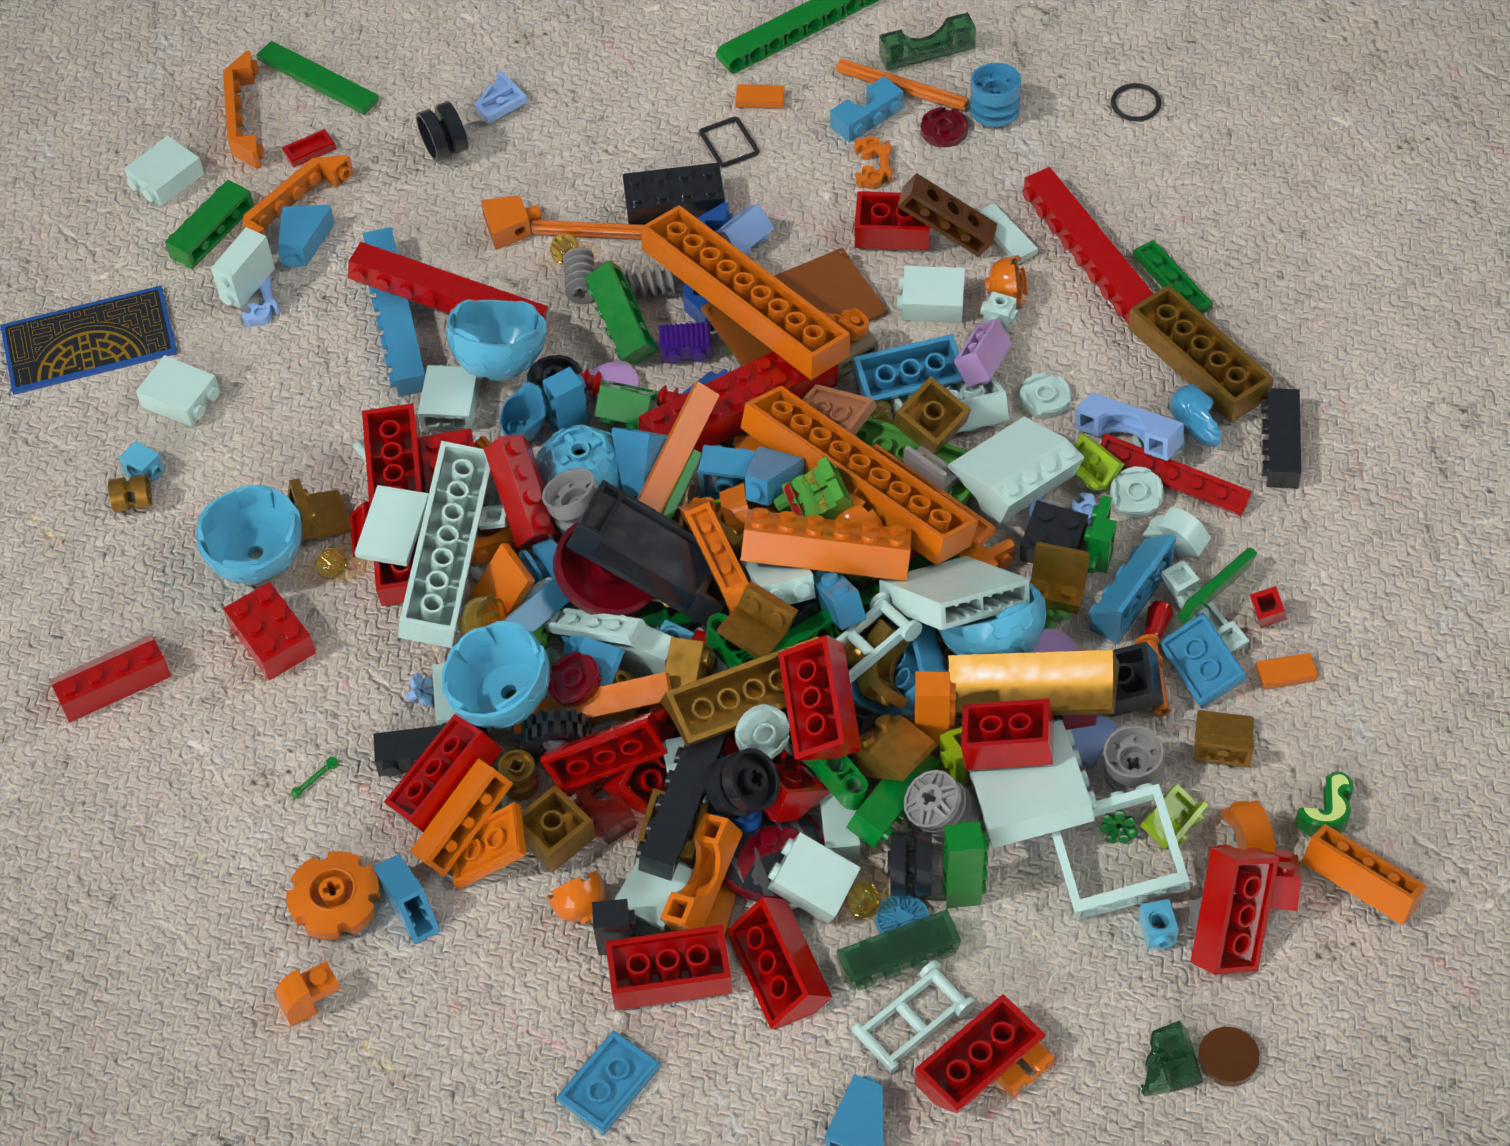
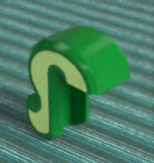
M1336 771L1326 776V785L1323 787L1324 810L1320 808H1298L1295 821L1298 829L1304 834L1312 837L1324 824L1340 833L1345 831L1351 813L1349 802L1354 789L1353 781L1347 774Z

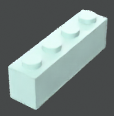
M849 757L852 759L853 764L856 766L854 758ZM829 791L828 795L819 802L825 847L847 860L860 859V848H865V842L846 828L858 809L849 810L844 808Z

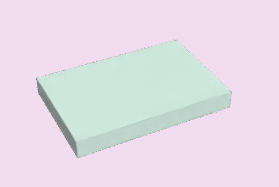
M377 485L355 550L356 558L408 567L423 522L429 493Z

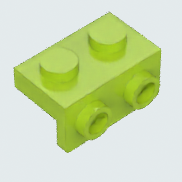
M1081 434L1074 447L1085 458L1074 476L1078 475L1084 480L1083 484L1092 491L1108 490L1112 481L1117 477L1125 464L1090 436Z
M962 727L940 735V771L948 773L965 787L966 767L961 750Z
M1177 783L1167 791L1163 798L1179 846L1189 836L1186 833L1191 826H1196L1205 817L1203 811L1209 804L1205 800L1197 803ZM1155 806L1139 825L1165 849L1168 848V843Z

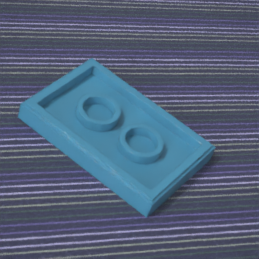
M1204 612L1159 641V646L1201 709L1248 679V676Z
M613 1030L556 1097L557 1102L605 1135L658 1072L661 1064Z

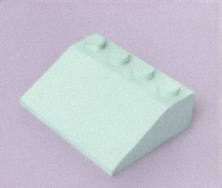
M993 375L992 380L985 385L976 384L968 387L965 382L943 386L971 409L967 422L958 432H972L979 427L997 426L1001 422L1009 420L1006 391ZM913 394L889 399L895 415Z
M1024 416L948 464L947 467L1001 524L1073 477L1085 457L1068 439Z

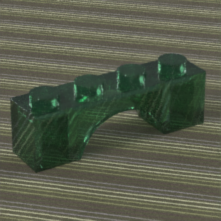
M968 12L947 17L937 31L926 37L911 38L905 35L902 29L879 35V56L886 71L968 51L976 47V27Z

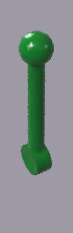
M329 757L326 760L325 766L300 787H295L291 790L292 797L299 798L302 795V791L327 770L335 769L338 766L337 759Z

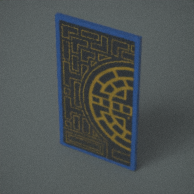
M162 286L1 324L0 331L2 333L13 395L160 359L164 355H176L177 348L173 338Z

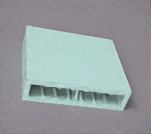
M968 556L942 562L939 565L935 564L909 571L906 581L879 579L880 592H885L890 596V604L902 615L939 630H945L997 615L1005 608L1016 603L1030 604L1028 578Z
M1062 719L1054 721L1053 765L968 770L992 848L1095 821L1093 809L1097 808L1096 799L1093 791L1087 792L1086 788L1090 787L1087 773L1085 770L1080 771L1079 769L1082 766L1078 749L1073 751L1072 747L1075 746L1072 731L1071 729L1065 730Z

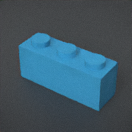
M568 367L543 380L552 432L555 433L563 428H570L574 425L582 424L589 426L591 417L586 407L589 402L584 393L586 384L580 374L576 375Z

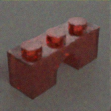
M603 778L564 792L593 820L596 837L598 839L602 837L608 845L636 828L634 813L618 793L607 800L593 798L597 792L602 790Z

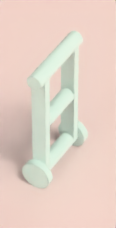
M880 592L873 597L870 602L871 610L865 614L866 620L852 625L836 638V640L844 643V646L851 642L866 656L849 670L850 683L856 680L901 640L913 641L922 631L921 623L917 620L909 621L890 604L891 598L885 592ZM884 613L900 628L874 649L859 633Z
M937 960L929 962L920 972L922 979L865 1025L859 1022L851 1030L891 1074L898 1070L900 1065L897 1062L955 1015L960 1019L966 1017L977 1005V1001L973 997L965 999L939 971L941 964ZM934 982L954 1004L929 1025H926L906 1003ZM897 1011L917 1034L890 1055L870 1032Z

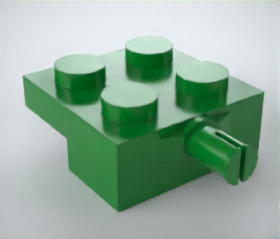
M1102 495L1099 505L1094 504L1091 514L1092 523L1091 526H1087L1084 538L1086 543L1083 551L1090 553L1087 573L1098 571L1107 574L1113 554L1117 521L1110 520L1113 497Z

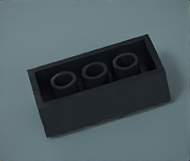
M719 162L622 174L628 224L645 225L679 205L696 218H699L725 202Z

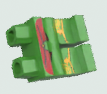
M826 456L817 461L818 466L810 472L796 477L791 483L786 482L781 485L784 493L773 500L780 513L792 510L798 516L808 517V515L815 514L822 516L824 519L831 520L854 505L837 466Z

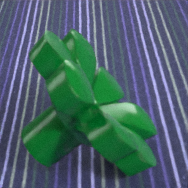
M1117 810L1115 815L1110 813L1104 815L1103 823H1101L1099 830L1101 833H1108L1106 838L1108 843L1113 844L1119 838L1120 843L1127 844L1129 837L1135 838L1138 831L1134 827L1136 824L1135 818L1133 816H1126L1124 810Z

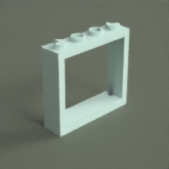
M1142 784L1136 787L1134 791L1127 793L1123 791L1113 792L1107 798L1096 801L1097 808L1093 809V814L1095 817L1154 800L1177 873L1080 899L1060 830L1051 833L1076 921L1190 890L1188 874L1159 784Z

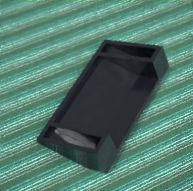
M602 480L566 546L575 553L586 557L707 628L709 617L720 613L726 601L693 532L607 481Z

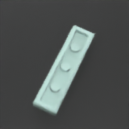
M562 607L547 620L544 627L547 633L585 636L599 641L633 645L645 629L646 624L643 619L612 614L590 615L582 610Z

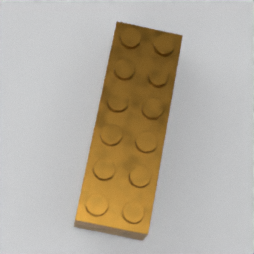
M1167 285L1130 309L1128 329L1188 384L1197 385L1206 395L1211 397L1213 400L1212 406L1231 423L1260 405L1262 398H1266L1268 388L1273 386L1274 378L1170 285Z

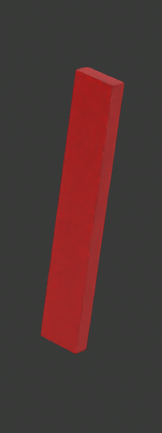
M1106 433L1100 444L1125 464L1121 470L1135 466L1146 467L1156 476L1158 475L1164 487L1242 517L1251 498V490L1172 459L1166 461L1144 453V448Z

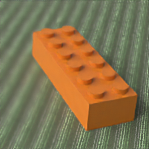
M765 508L747 509L740 561L906 581L911 552V529H906L901 525L879 526L871 521L855 523L846 518L824 519L822 516L815 514L808 515L807 517L798 516L790 511L774 513L769 512Z

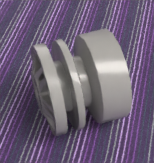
M575 468L566 470L548 482L543 490L542 500L562 535L569 527L580 521L599 487L593 474L587 469Z
M1134 725L1119 728L1110 734L1104 744L1103 752L1104 779L1108 789L1112 793L1117 791L1127 793L1146 783H1151L1152 785L1159 784L1161 787L1164 778V747L1161 739L1152 730Z
M932 770L924 772L914 779L904 797V811L908 819L924 832H932V837L941 843H944L945 825H955L962 821L978 822L980 816V806L976 796L944 771Z

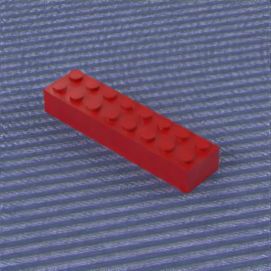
M772 351L704 384L719 394V397L693 449L702 453L704 445H719L745 432L741 429L745 403L779 386H783L802 400L815 384L830 388L836 387L838 364L810 380ZM690 391L638 416V430L669 435Z
M414 403L362 411L369 509L377 485L425 493L419 419ZM420 531L408 567L374 561L376 592L381 606L404 603Z

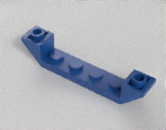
M723 202L697 219L716 232L733 218V213H729V203ZM685 283L683 290L684 311L698 323L708 321L711 332L712 324L701 311V306L709 303V301Z

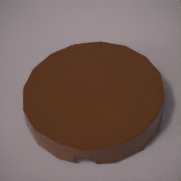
M1224 1026L1213 1029L1204 1036L1199 1045L1198 1062L1202 1072L1207 1077L1209 1076L1213 1079L1215 1083L1234 1087L1245 1084L1254 1075L1259 1065L1260 1052L1255 1040L1248 1033L1236 1027Z

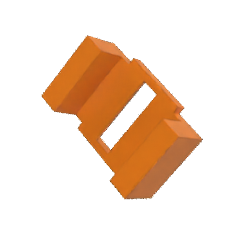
M1040 1042L1022 1057L1036 1072L1032 1077L1015 1063L996 1080L1013 1098L1021 1093V1087L1024 1084L1028 1086L1044 1071L1049 1070L1054 1065L1055 1057Z

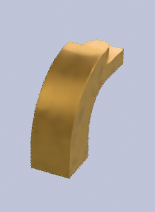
M880 618L866 641L875 649L898 628ZM905 639L901 640L857 678L859 689L864 696L883 707L885 705L890 707L893 704L900 709L903 708L908 699L895 687L893 676L896 664L910 642ZM861 652V654H860L858 663H859L864 657H866L862 652Z

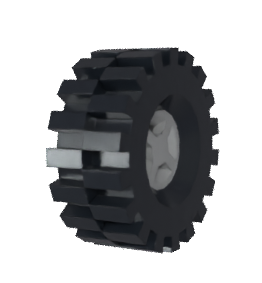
M548 708L546 712L541 709L536 711V715L531 713L528 719L522 721L521 724L522 750L531 754L534 762L537 764L541 762L540 757L546 751L592 734L591 720L582 712L577 714V710L571 709L566 711V708H560V710Z

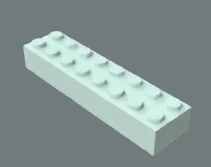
M441 441L399 620L397 638L452 648L491 473L484 449Z

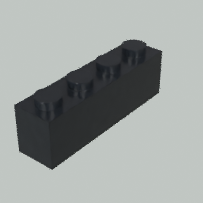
M1268 388L1266 398L1261 399V414H1265V419L1261 421V434H1264L1266 440L1262 439L1261 455H1266V461L1262 460L1261 476H1266V487L1298 489L1302 473L1300 389Z
M445 725L373 733L374 758L378 775L394 777L398 774L407 773ZM473 725L488 736L487 728Z

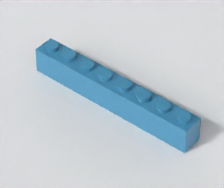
M391 227L362 233L364 243L397 254ZM369 286L370 293H376V297L372 298L374 312H380V316H376L378 330H384V334L380 335L383 350L388 349L389 352L384 354L386 367L393 370V372L388 373L391 388H397L398 397L420 393L423 390L425 372L408 299Z

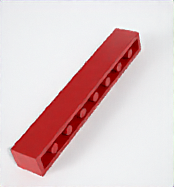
M1051 167L1024 177V189L1022 190L1024 199L1033 205L1037 215L1048 224L1051 233L1056 234L1061 240L1064 249L1070 251L1074 256L1076 264L1079 267L1082 266L1089 280L1095 283L1101 290L1104 299L1109 300L1114 306L1117 315L1129 324L1130 309L1153 295V292Z
M361 241L349 259L348 279L449 314L450 310L456 308L460 302L469 299L474 301H525L533 305L545 320L547 317L548 306Z

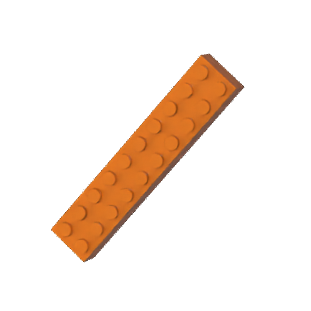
M680 205L641 226L642 250L810 380L849 357L850 333Z
M779 386L745 403L741 423L742 430L770 449L804 458L805 474L818 466L817 461L826 456L837 466L848 493L861 498L865 502L862 507L868 512L873 509L881 519L883 526L901 525L906 529H911V548L929 561L939 565L972 546L979 520L783 386Z

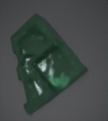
M1179 1020L1152 1031L1150 1039L1151 1052L1147 1056L1145 1063L1148 1071L1145 1085L1141 1084V1093L1144 1096L1158 1095L1203 1083L1189 1031Z

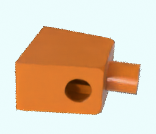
M518 195L481 200L484 220L495 250L529 237L531 235L529 222L542 219L539 205L525 208L521 197Z

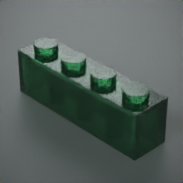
M946 909L837 950L836 959L849 990L856 987L858 990H863L874 985V980L884 977L885 980H890L901 975V970L912 966L913 970L926 966L929 963L928 960L939 956L940 959H946L955 955L961 940L949 911Z

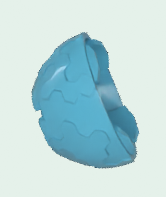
M468 299L460 302L456 308L450 310L451 312L447 318V332L445 334L453 356L469 374L479 378L488 377L492 381L512 379L523 371L528 370L534 364L545 345L547 336L546 320L537 312L533 305L525 301H474Z
M582 424L566 429L563 428L555 432L543 444L535 456L545 487L548 482L562 472L582 468L587 469L593 474L598 485H600L602 480H605L623 491L613 437L608 431ZM575 450L586 451L583 455L573 454Z
M240 486L207 504L198 516L196 537L199 554L213 572L233 583L258 585L278 574H282L295 559L301 545L302 522L299 510L281 491L268 486ZM256 552L263 553L258 559L250 558Z
M1029 583L1030 604L1016 603L1005 608L997 615L945 630H939L945 644L955 655L1031 653L1044 631L1046 620L1044 596L1041 595L1040 591L1032 583Z
M496 621V623L475 628L466 633L449 651L442 670V691L449 706L460 718L473 725L488 729L489 727L496 729L508 728L524 721L534 712L545 697L550 681L549 657L544 647L541 646L534 634L520 623L509 621ZM516 690L512 697L505 699L508 692Z

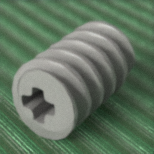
M584 247L569 250L563 258L565 293L570 301L578 304H586L594 300L587 290L589 285L585 278L595 270L594 253Z
M655 264L654 270L651 272L649 266L646 265L644 272L641 273L637 266L633 274H631L629 268L624 270V275L635 299L637 298L638 291H641L644 298L647 297L648 290H651L653 296H657L658 289H661L663 295H667L668 288H671L673 294H675L673 273L665 267L661 271L659 265Z

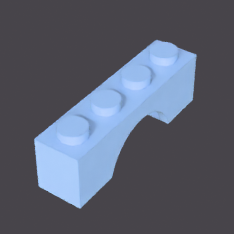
M1093 392L1076 407V429L1100 437L1105 433L1126 432L1136 435L1144 442V453L1166 461L1183 445L1184 423Z

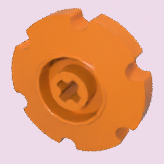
M343 851L328 852V856L323 860L312 857L304 862L291 877L295 888L288 890L286 893L287 906L294 923L297 926L305 924L304 927L307 935L321 940H338L344 931H349L354 935L365 928L377 913L373 903L381 899L380 884L371 865L362 867L361 858L358 855Z

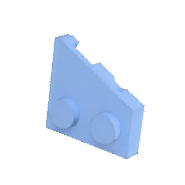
M502 71L497 73L495 83L488 85L484 95L480 96L474 104L475 111L488 124L528 103L527 96Z

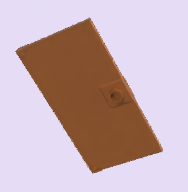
M843 248L774 275V277L820 311L842 316L843 310L857 308L866 315L869 321L888 313L886 307ZM709 302L701 306L702 313L710 321L740 366L773 351Z

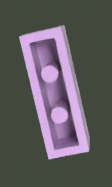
M999 318L977 325L954 360L968 387L976 384L985 385L990 382L992 375L999 368L1000 362L1007 355V351L1012 344Z

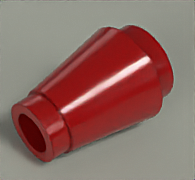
M1154 601L1148 607L1144 635H1157L1160 641L1174 618V609L1170 604L1163 601Z

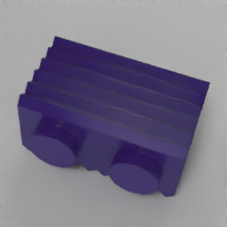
M708 321L705 323L691 322L690 324L676 323L675 325L666 324L659 326L662 363L677 364L680 361L691 360L703 362L706 359H712L710 324Z

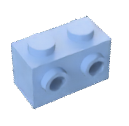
M755 204L744 208L719 228L716 233L747 256L751 253L752 250L750 248L753 245H759L769 238L767 234L774 227L761 206Z

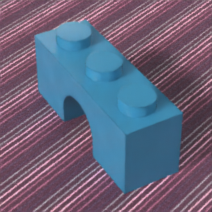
M885 76L866 87L867 105H856L847 99L830 110V127L849 143L903 109V91Z
M810 569L813 573L815 599L819 604V608L821 610L828 608L831 620L841 630L867 619L858 590L845 577L836 572Z

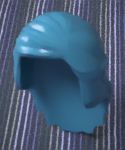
M525 381L520 389L505 401L499 415L504 436L522 434L530 441L543 428L548 408L543 392L544 389L539 385Z
M1193 384L1177 389L1170 400V410L1174 419L1184 423V428L1199 443L1207 447H1217V445H1220V435L1222 432L1209 414V410L1213 405L1211 397L1206 395L1197 385Z

